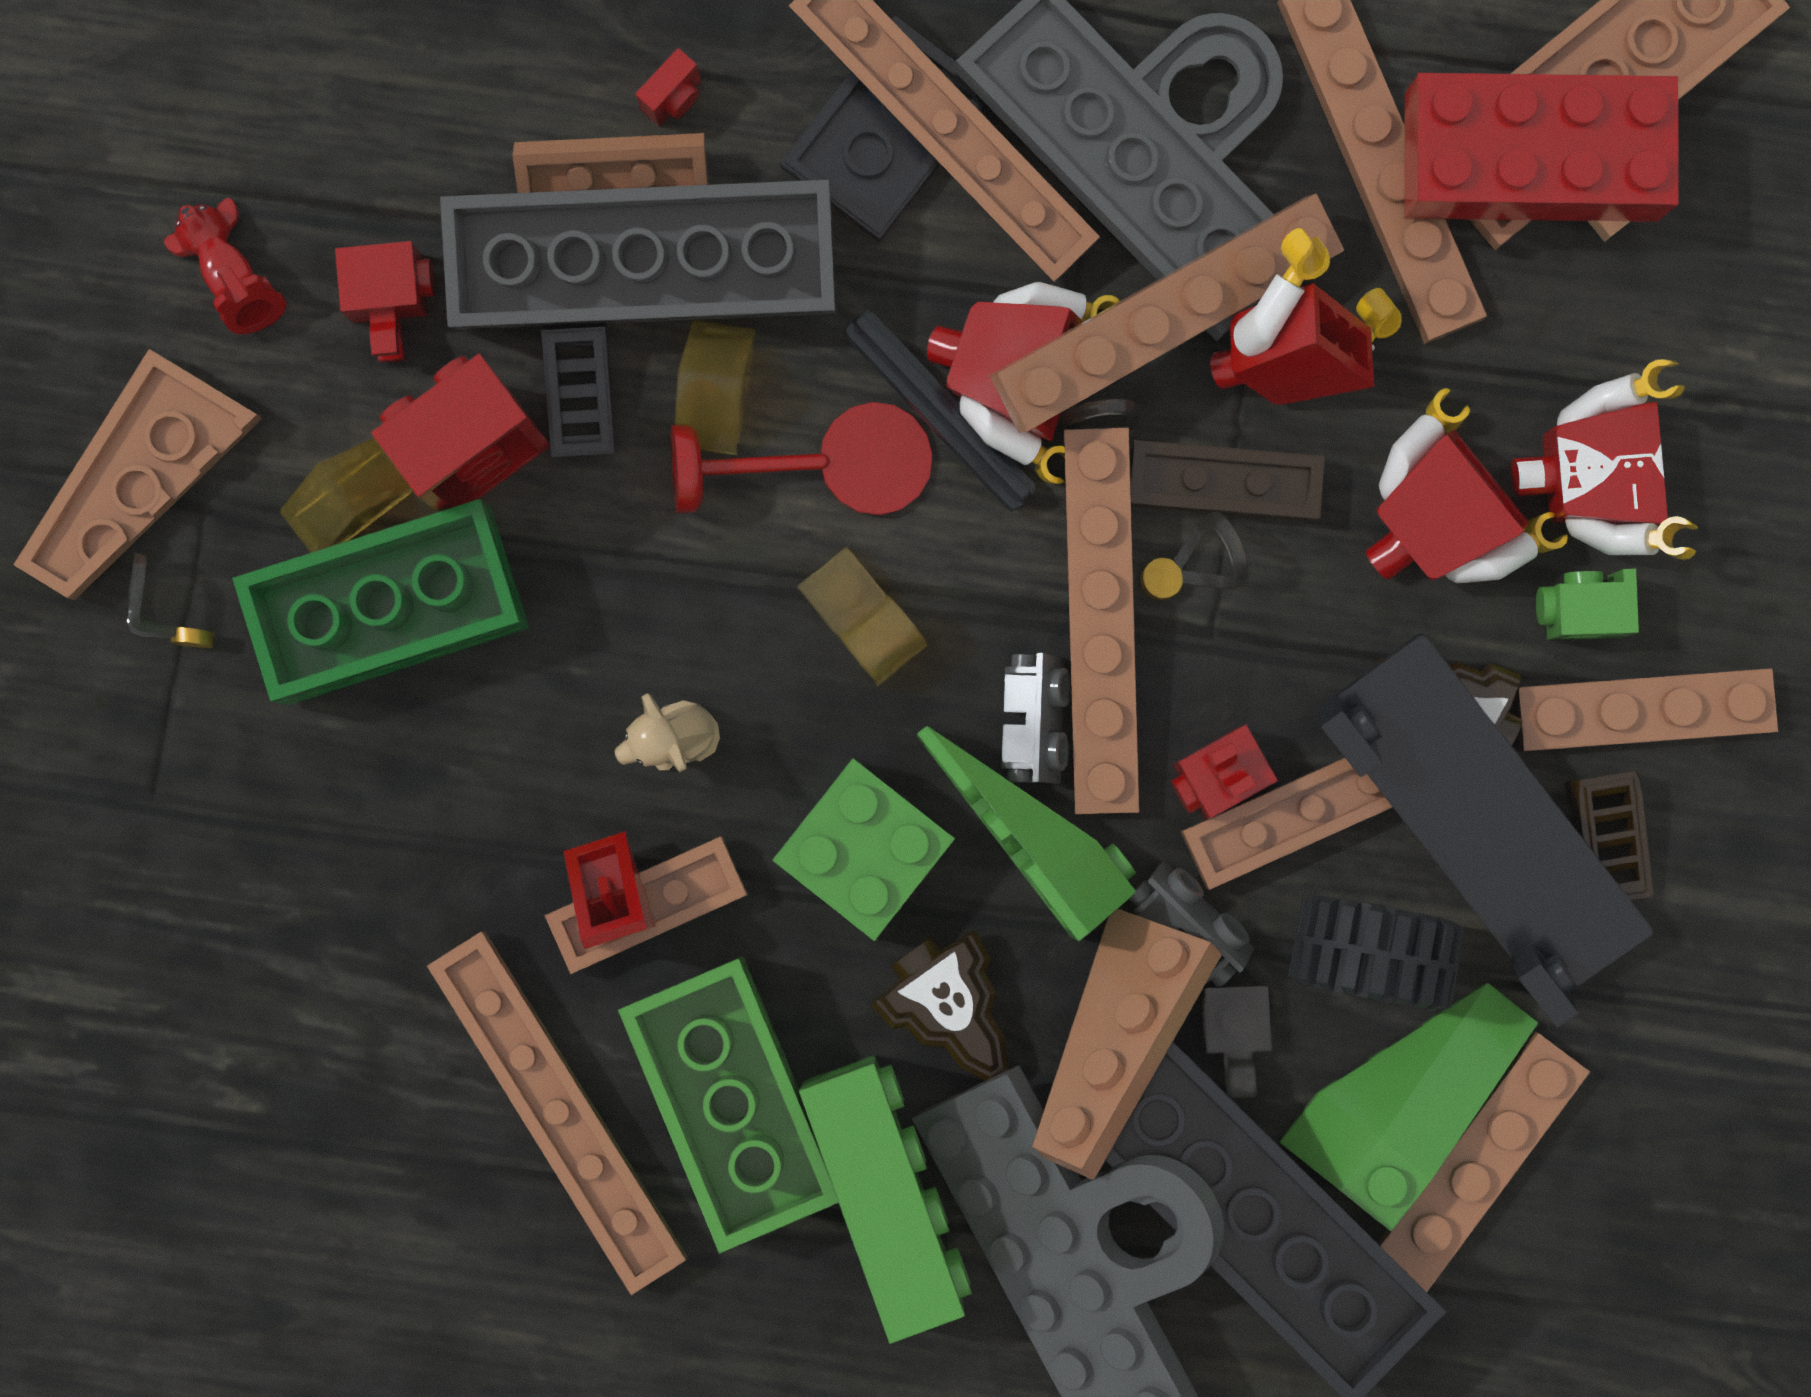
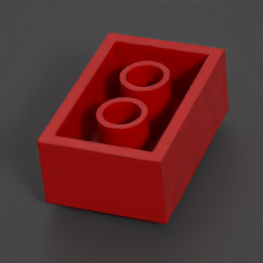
M480 353L470 360L466 356H461L446 364L433 377L436 383L435 386L416 400L412 395H408L394 402L380 415L379 419L383 424L370 432L417 497L437 512L482 498L550 448L547 439L507 385Z

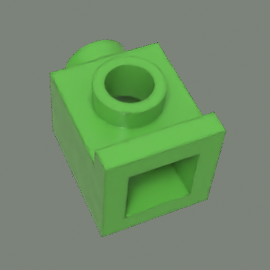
M1622 569L1607 575L1608 582H1603L1602 571L1570 572L1564 574V584H1557L1553 587H1539L1536 595V614L1538 623L1540 625H1547V640L1623 638L1639 633L1636 569Z

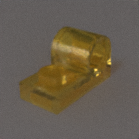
M848 547L844 548L797 586L877 686L927 647L926 641L895 601L883 592Z

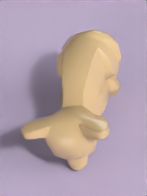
M647 693L641 696L644 714L631 723L626 729L625 740L615 748V757L623 765L639 762L645 767L656 766L659 771L669 770L674 765L681 772L687 769L686 763L695 760L700 762L715 753L720 739L718 723L700 704L683 700L669 704L660 710L653 697Z

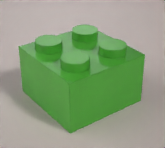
M852 759L772 861L875 941L955 838L855 759Z

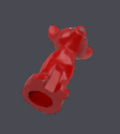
M226 198L217 208L203 204L195 206L184 205L181 207L178 213L179 217L175 221V233L168 235L164 239V245L173 255L179 257L198 255L202 277L216 297L213 300V306L220 314L219 317L226 327L235 334H250L275 323L283 315L287 302L281 292H277L266 276L255 275L248 260L237 248L227 242L231 230L238 222L239 211L234 201Z

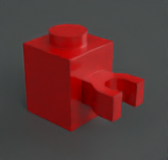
M412 241L335 248L340 311L352 323L370 322L371 355L374 357L378 356L380 363L405 361L400 319L428 316L426 297H435L436 295L435 274L431 259H423L422 253Z
M1243 725L1174 763L1173 766L1179 776L1171 780V784L1180 802L1189 814L1199 810L1203 819H1211L1278 780L1247 725Z

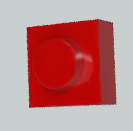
M677 48L635 93L640 110L658 127L670 115L674 119L680 118L697 100L700 94L697 86L701 83L697 64Z

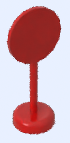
M870 402L849 408L832 422L822 439L820 454L702 460L699 436L695 428L686 424L671 425L672 483L677 514L693 513L700 508L703 498V476L821 469L826 486L840 503L857 513L878 516L903 509L920 495L930 478L932 451L926 432L912 415L891 404Z

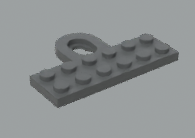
M1022 0L955 62L953 70L1156 280L1274 215L1223 162L1267 119L1279 100L1283 83L1282 65L1275 46L1261 29L1241 17L1224 13H1211L1190 19L1177 28L1133 70L1066 0ZM1213 59L1228 61L1235 68L1238 79L1237 85L1228 94L1227 108L1222 117L1210 124L1197 125L1189 123L1178 116L1170 103L1168 93L1170 82L1184 69L1202 67ZM1259 300L1211 326L1206 331L1218 341L1230 329V321L1234 315L1252 308Z
M1019 1065L931 1106L912 1118L1061 1397H1198L1147 1301L1194 1282L1214 1263L1221 1251L1224 1239L1222 1211L1213 1191L1199 1174L1187 1165L1170 1157L1143 1155L1098 1173L1094 1180L1086 1178L1081 1181L1078 1173L1043 1158L1032 1146L1044 1110ZM1128 1201L1142 1205L1154 1202L1162 1203L1175 1214L1177 1231L1163 1242L1159 1254L1155 1257L1141 1259L1130 1256L1117 1245L1111 1235L1109 1214L1112 1208Z

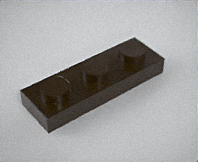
M1134 440L1130 469L1131 506L1317 522L1321 514L1325 456Z

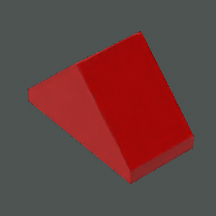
M625 831L563 851L580 940L584 949L656 927Z

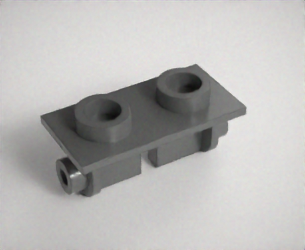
M1037 653V656L1014 654L1011 659V667H1005L1004 712L1026 713V725L1003 724L1001 769L1008 770L1007 780L1010 782L1061 784V771L1065 770L1069 760V741L1067 735L1063 732V707L1068 705L1072 690L1070 673L1065 668V658L1045 653Z
M1164 859L1149 880H1144L1135 889L1136 893L1129 898L1136 906L1132 912L1137 916L1176 930L1181 927L1187 934L1211 942L1222 955L1207 982L1211 980L1220 988L1236 971L1240 973L1245 968L1255 948L1249 943V935L1239 921L1227 913L1220 915L1203 898L1204 892L1202 887L1190 873L1182 868L1174 869Z

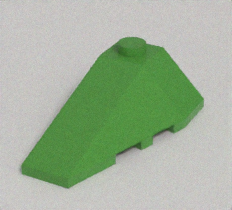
M926 726L917 733L921 743L1071 938L1080 941L1136 893L1128 882V879L1134 876L1136 872L1113 843L1106 849H1103L1097 840L930 727Z
M1485 982L1451 1004V1008L1437 1013L1406 1037L1389 1048L1385 1047L1368 1058L1369 1061L1319 1090L1278 1142L1389 1231H1392L1434 1178L1538 1022L1492 985Z

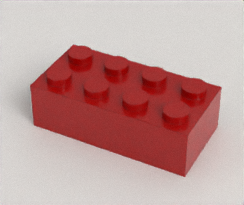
M1418 73L1405 92L1404 219L1658 222L1678 205V76Z

